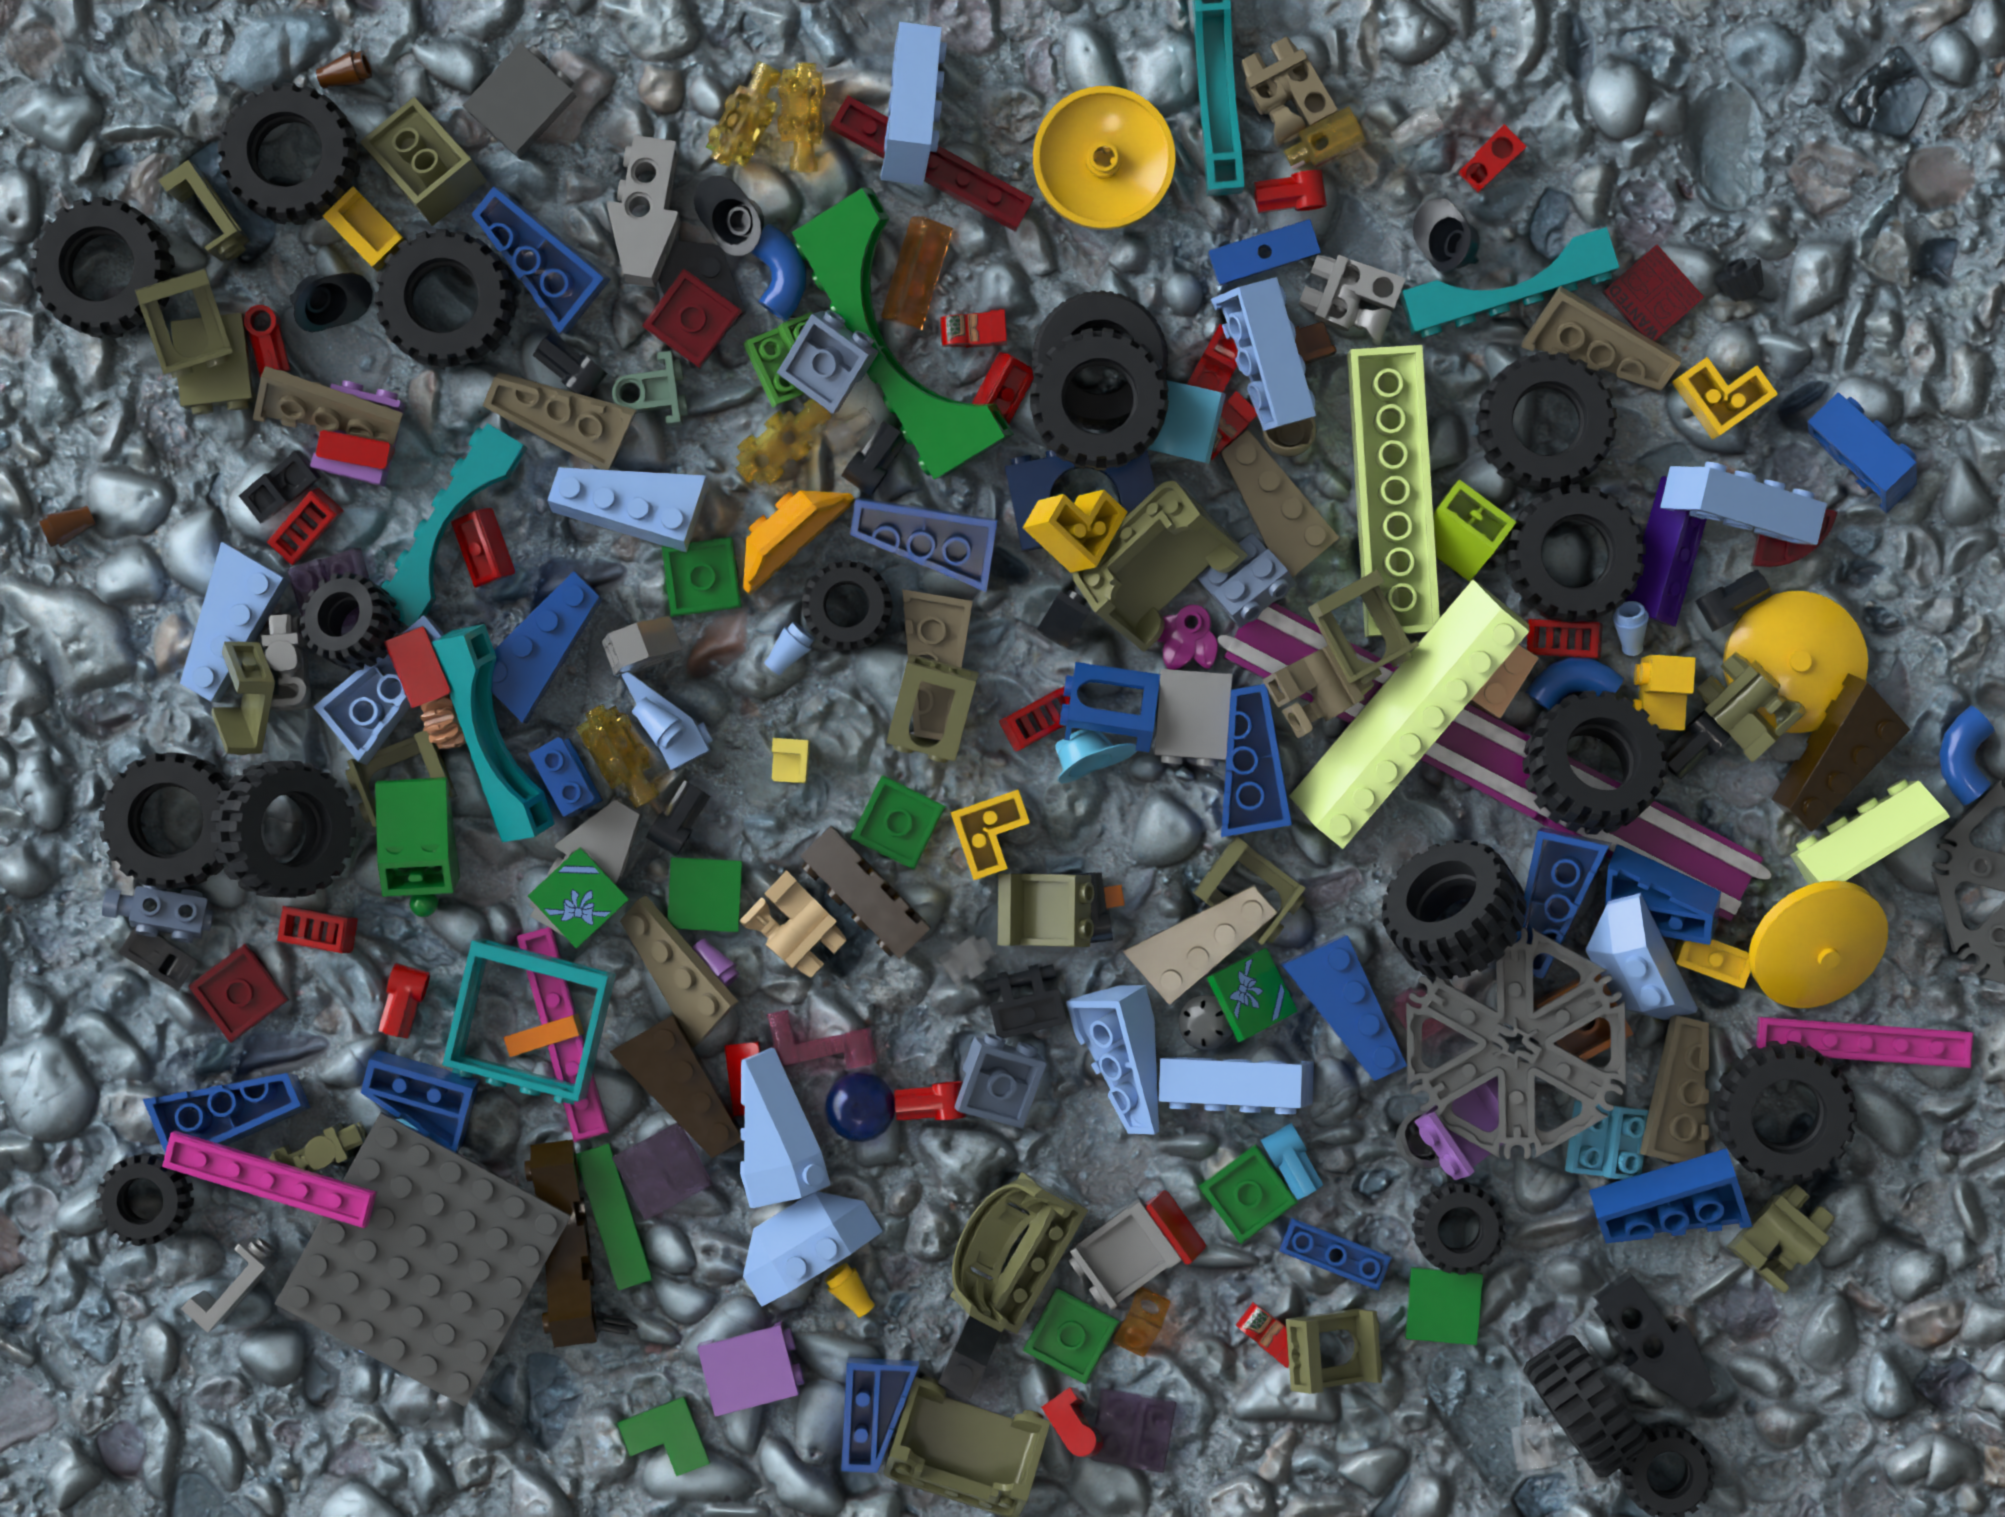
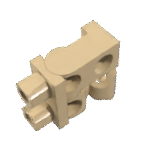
M786 870L764 895L789 920L785 924L779 925L771 917L769 906L761 897L739 921L745 928L759 931L766 936L768 940L765 945L792 970L796 967L800 972L812 978L822 968L824 963L811 950L821 942L835 954L847 939L836 926L837 921Z

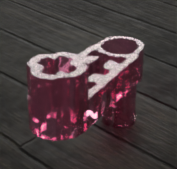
M788 1009L766 1014L774 1044L770 1047L775 1048L782 1066L838 1053L844 1054L847 1069L878 1062L870 1027L799 1043L798 1040H794Z

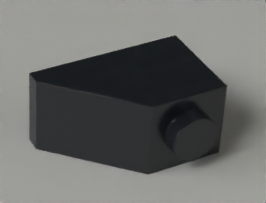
M968 1316L939 1376L938 1384L971 1399L1001 1332Z

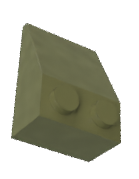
M415 97L360 141L362 146L431 226H434L487 182L472 159Z

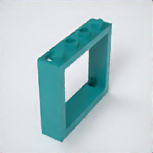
M483 938L472 940L442 1066L453 1068L452 1072L460 1074L459 1076L472 1078L473 1074L486 1077L485 1082L494 1086L506 1087L507 1083L520 1086L519 1091L522 1093L540 1096L541 1092L554 1095L553 1100L558 1103L565 1102L574 1105L575 1101L578 1102L587 1098L616 973ZM487 959L598 988L575 1084L465 1055Z

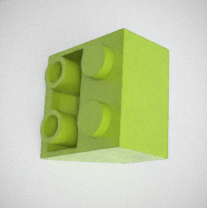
M1459 479L1452 485L1433 511L1436 558L1470 582L1496 551L1516 524V521Z

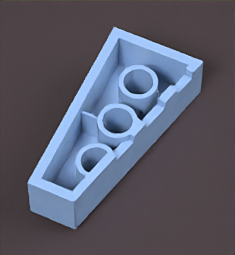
M899 22L894 49L891 86L893 87H891L888 105V123L884 143L885 156L881 180L923 186L930 151L937 152L939 130H933V122H939L942 101L935 100L936 92L942 93L944 71H938V63L944 64L947 42H940L942 27Z
M559 467L547 501L553 513L687 553L709 486L706 475Z
M221 542L180 684L211 702L219 703L232 682L222 655L224 642H255L291 580L233 546Z

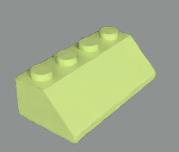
M1904 778L1888 787L1889 795L1877 801L1873 797L1856 807L1859 812L1848 820L1845 816H1841L1826 826L1828 829L1827 833L1818 838L1812 834L1796 844L1798 850L1790 856L1808 885L1831 880L1846 881L1950 816L1920 781L1907 782Z

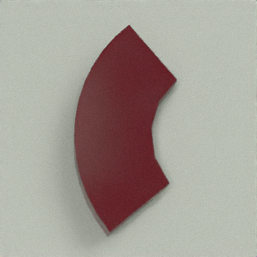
M1825 510L1817 545L1795 544L1758 534L1751 566L1779 567L1807 556L1828 536L1838 511Z

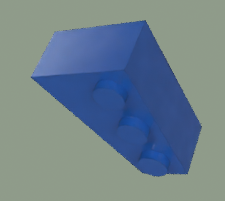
M1838 392L1807 421L1808 433L1839 465L1843 463L1858 477L1855 482L1862 489L1868 486L1882 499L1879 507L1887 514L1917 485V462L1915 461L1917 457L1905 444L1901 443L1898 446L1890 439V432L1878 420L1871 422L1863 414L1865 412L1863 407L1854 398L1848 397L1846 399Z
M1617 844L1608 866L1605 907L1608 901L1641 893L1662 936L1710 945L1719 919L1721 891Z
M377 1050L369 1059L360 1093L397 1118L401 1117L418 1129V1132L431 1137L438 1143L458 1153L465 1140L481 1079L459 1076L460 1074L453 1073L447 1069Z
M848 1357L841 1471L878 1472L920 1361Z

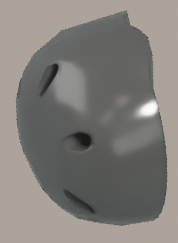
M1200 995L1191 998L1180 1011L1178 1023L1181 1036L1186 1043L1197 1049L1215 1050L1221 1048L1234 1036V1032L1224 1012L1221 1016L1216 1015L1222 1008L1215 995ZM1203 1000L1206 1002L1204 1008H1202ZM1217 1030L1223 1031L1224 1035L1218 1034ZM1203 1038L1206 1041V1045H1203Z
M1418 1110L1409 1114L1399 1125L1396 1133V1145L1400 1155L1408 1164L1422 1169H1433L1440 1166L1439 1157L1433 1148L1422 1140L1419 1134V1128L1414 1121L1427 1111Z

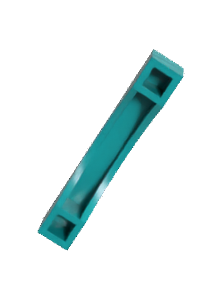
M1192 0L1207 196L1242 194L1245 185L1234 80L1231 0Z
M1605 227L1573 237L1549 267L1533 278L1517 285L1496 290H1469L1435 280L1403 290L1399 297L1411 335L1421 333L1423 339L1442 333V326L1454 322L1456 328L1475 323L1477 321L1475 316L1489 312L1490 317L1502 315L1511 311L1509 305L1523 302L1524 307L1544 301V294L1557 291L1560 286L1572 293L1579 290L1577 284L1590 280L1592 286L1612 280L1611 273H1614L1620 267L1608 229Z
M486 423L483 429L478 427L468 443L472 448L465 460L460 457L450 472L453 480L447 490L444 488L439 490L431 504L435 509L428 520L423 518L414 531L413 537L416 538V541L410 551L404 549L398 557L394 566L398 571L392 581L385 580L381 588L389 593V596L395 599L397 605L394 608L400 611L401 616L398 620L409 627L423 615L427 616L436 601L434 588L435 560L440 541L449 523L458 511L476 494L493 484L510 479L528 449L525 445Z
M485 624L452 630L431 643L451 690L449 695L501 841L508 842L536 837L555 825L544 791L531 781L517 765L498 729L491 692L493 669L497 657Z

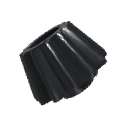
M1756 257L1745 260L1744 258L1733 260L1725 265L1722 273L1718 274L1714 281L1732 301L1739 302L1749 299L1758 294L1764 287L1761 260Z

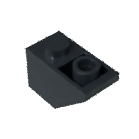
M1069 590L1067 595L1060 591L1036 631L1067 650L1090 613V609L1085 607L1087 600L1072 590Z

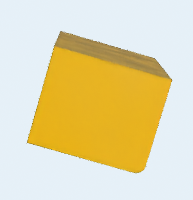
M355 187L346 192L323 215L337 232L377 272L386 264L384 261L391 253L394 256L400 250L398 245L405 240Z
M1678 939L1672 954L1676 965L1742 989L1745 988L1751 971L1749 952L1713 939L1710 945Z

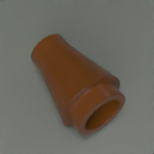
M351 50L324 67L317 68L316 75L322 89H326L329 87L365 84L366 79L372 78V69L364 51L355 52Z
M88 506L46 514L47 518L39 521L50 547L58 544L62 547L88 528L96 525Z

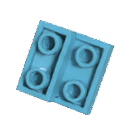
M1167 381L1169 389L1168 411L1158 437L1148 447V450L1209 464L1226 394Z
M1574 1100L1572 1118L1579 1115L1582 1111L1581 1101ZM1598 1104L1596 1108L1608 1114V1117L1569 1139L1565 1171L1622 1180L1642 1174L1644 1155L1639 1153L1649 1110L1614 1105L1612 1111H1607Z

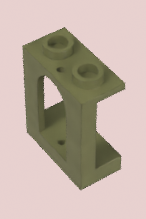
M187 160L159 180L166 192L180 203H183L194 194H197L224 233L205 246V249L220 261L224 259L231 261L246 250L244 246L250 242L249 238L205 174L192 162Z
M205 269L135 290L163 374L171 373L172 378H177L192 373L193 365L206 362L208 368L228 361L226 355L233 353V350L230 346ZM192 289L207 332L208 343L202 354L196 357H185L180 355L172 345L157 300Z
M1378 569L1308 607L1349 684L1358 679L1361 680L1362 684L1382 675L1379 667L1391 662L1393 668L1412 658L1409 651L1419 646L1417 641L1409 642L1382 593L1379 585L1384 583V580ZM1361 596L1386 644L1382 659L1375 663H1365L1357 658L1331 612Z
M910 654L886 743L892 744L895 750L903 753L918 751L928 754V758L941 763H946L948 760L956 761L979 672ZM921 681L955 690L945 732L940 741L916 737L909 732V725Z
M427 731L413 734L414 736L378 750L368 765L362 764L356 759L347 761L350 769L345 771L351 788L353 790L358 789L363 802L359 803L358 806L365 823L371 822L372 826L376 827V799L370 793L369 787L372 776L383 768L418 754L422 755L430 778L447 777L450 799L458 796L441 752L435 743H430Z
M1235 836L1192 893L1210 907L1228 898L1217 890L1216 887L1238 860L1279 893L1281 905L1278 913L1250 936L1260 945H1263L1266 940L1273 943L1284 928L1280 922L1287 912L1294 915L1306 898L1301 894L1306 888L1299 885L1249 847L1247 843Z
M1350 1309L1286 1319L1291 1391L1315 1394L1323 1392V1388L1364 1381L1382 1383L1381 1370L1383 1363L1380 1356V1325L1377 1311ZM1336 1330H1346L1349 1332L1354 1341V1353L1351 1359L1342 1365L1322 1368L1319 1333Z

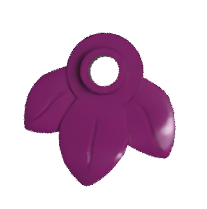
M1193 604L1183 607L1177 615L1164 616V630L1157 641L1165 643L1163 647V660L1167 669L1177 670L1189 663L1192 658L1204 668L1210 669L1217 657L1218 640L1210 631L1211 617L1208 611L1202 606ZM1194 615L1198 619V625L1194 629H1190L1187 625V620L1190 616Z

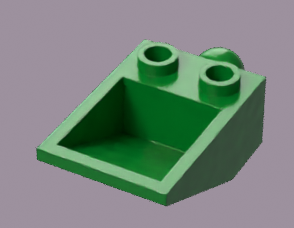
M447 777L376 781L377 863L382 897L412 895L409 902L411 911L419 917H429L435 913L438 907V899L435 894L453 893L460 879Z

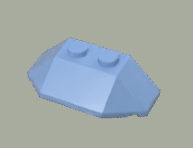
M1641 893L1608 901L1586 947V952L1592 962L1606 969V971L1600 973L1602 977L1604 975H1611L1612 980L1606 983L1611 994L1613 995L1615 992L1621 991L1622 996L1616 1001L1617 1005L1625 1000V1010L1662 1020L1670 1019L1674 1015L1683 1016L1696 1013L1698 1008Z
M821 1191L814 1192L753 1229L743 1277L762 1307L793 1291L851 1255L882 1233L883 1230L864 1200Z

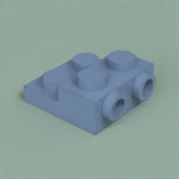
M827 310L826 313L820 311L811 314L777 373L834 414L839 412L855 383L863 379L879 351L872 347L874 341L870 336L857 330L852 333L843 326L845 319L834 311Z
M1250 533L1239 542L1248 556L1236 568L1227 573H1218L1209 566L1197 576L1200 584L1239 628L1257 619L1265 608L1275 600L1283 598L1290 588L1296 584L1286 567L1269 549L1263 546L1253 533Z
M986 1033L984 1039L974 1036L963 1066L966 1076L954 1107L958 1112L1023 1129L1047 1063L1037 1053L1038 1049L1030 1044L1018 1042L1017 1047L1005 1045L1006 1040L994 1034Z

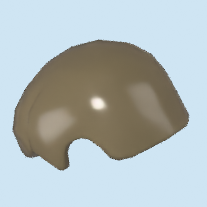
M1314 417L1263 431L1264 442L1272 452L1283 457H1295L1304 453L1314 442L1317 434Z

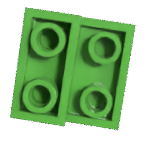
M812 312L782 323L778 328L748 339L743 343L772 408L805 394L780 376L777 371L809 317L813 314Z

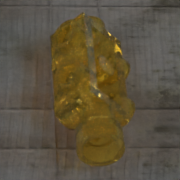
M757 61L751 72L753 78L748 87L739 85L735 93L727 97L724 114L718 125H714L708 134L709 142L706 148L712 151L710 158L728 168L731 163L746 167L778 107V104L769 99L767 95L772 87L776 88L782 74L760 61ZM723 132L722 139L719 141L720 134Z
M795 63V69H782V79H780L778 85L779 97L782 100L781 115L778 118V132L781 135L782 142L794 144L793 156H790L789 171L818 172V157H815V144H821V134L824 131L822 98L825 94V88L822 84L823 73L816 71L817 64ZM815 85L816 93L811 97V86ZM813 120L815 122V129L810 133V122Z
M810 398L803 404L805 408L796 416L790 410L784 415L781 411L776 412L764 423V426L767 428L764 433L758 438L751 434L737 446L740 453L736 456V459L740 464L736 467V470L748 484L755 480L759 486L765 482L769 486L772 485L785 473L782 468L792 459L796 462L800 461L812 450L809 444L814 439L809 432L819 424L823 426L832 418L827 409ZM786 432L795 434L796 439L793 444L787 445L782 441V437ZM760 455H765L769 459L768 465L764 468L756 466L755 463L756 458Z
M601 704L587 712L585 716L588 720L576 729L611 790L625 783L631 794L628 797L635 809L658 797L660 794L654 783L649 784L643 773L651 768L648 762L649 752L643 744L636 742L630 731L631 721L625 713L619 712L616 705L606 709L604 704Z

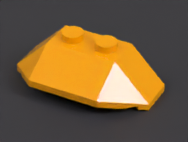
M800 490L794 495L790 491L775 504L778 510L768 519L765 515L758 518L748 528L751 534L746 538L744 590L749 595H752L855 503V498L851 493Z

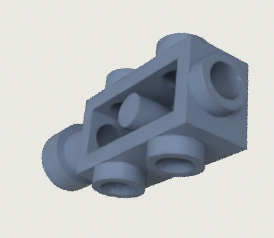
M145 885V887L136 886L134 896L122 894V890L107 888L102 906V916L117 918L118 915L129 917L130 926L136 927V933L139 935L157 937L158 931L171 933V939L174 941L193 943V938L202 939L203 930H211L214 910L208 909V899L202 898L203 894L200 892L183 889L181 894L167 892V889ZM148 901L156 902L157 908L152 912H147L143 908L144 904ZM182 908L192 909L193 914L189 918H182L179 915Z

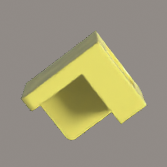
M773 738V781L807 784L809 740Z

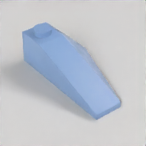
M1119 985L1067 1000L1066 1004L1075 1036L1080 1045L1086 1043L1095 1062L1091 1066L1096 1075L1102 1073L1110 1088L1108 1097L1127 1133L1152 1135L1158 1133L1155 1019L1146 985Z
M769 1048L741 1060V1104L745 1106V1128H741V1140H744V1161H741L740 1174L750 1208L800 1199L830 1186L822 1152L775 1048Z

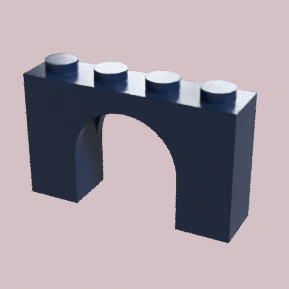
M1053 450L1045 452L1046 458L1032 460L1031 455H1025L1010 459L1011 465L1005 466L1022 553L1043 548L1023 529L1038 500L1049 498L1054 484L1064 474L1075 469H1081L1074 466L1075 464L1067 460L1063 461L1057 457ZM1148 450L1139 458L1129 461L1127 465L1118 468H1106V470H1096L1106 475L1115 485L1120 504L1128 512L1126 516L1155 490Z

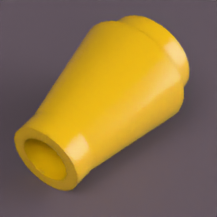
M844 1263L826 1277L825 1282L829 1286L827 1291L851 1309L858 1318L867 1314L875 1306L856 1268H850L847 1263Z

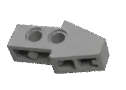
M634 135L632 146H626L623 165L628 167L626 180H620L618 186L617 200L622 202L607 201L623 275L628 284L655 288L680 230L681 220L678 211L669 210L679 157L676 141ZM645 171L656 173L655 178L648 183L640 182L638 178ZM638 205L650 207L649 212L645 216L636 217L632 215L633 209Z
M670 616L631 624L610 632L602 641L614 675L626 671L634 673L643 671L674 659L673 653L683 650Z
M619 800L612 801L555 844L554 847L566 855L564 859L557 857L547 875L549 876L579 847H582L614 883H619L623 877L643 814ZM531 901L529 906L534 908L530 917L563 935Z

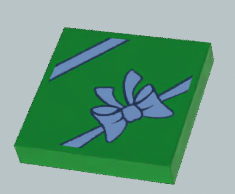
M579 847L528 895V898L576 949L630 900L582 847Z
M1263 948L1207 977L1238 1042L1298 1012L1267 948Z

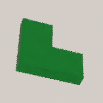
M685 1395L620 1420L617 1423L630 1456L664 1444L676 1477L708 1465L711 1462Z

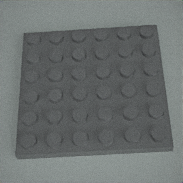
M381 1112L343 1179V1182L377 1192L368 1227L361 1228L323 1216L278 1296L275 1305L466 1407L568 1223L571 1214Z

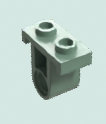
M671 351L657 353L658 361L660 364H666V370L629 374L620 377L615 382L612 388V396L617 405L637 410L636 414L672 409V416H665L666 424L669 427L683 425L682 416L688 415L686 395H679L677 382L684 380L681 359L674 360V354ZM631 385L639 387L641 393L636 402L626 403L623 401L622 393L626 387Z

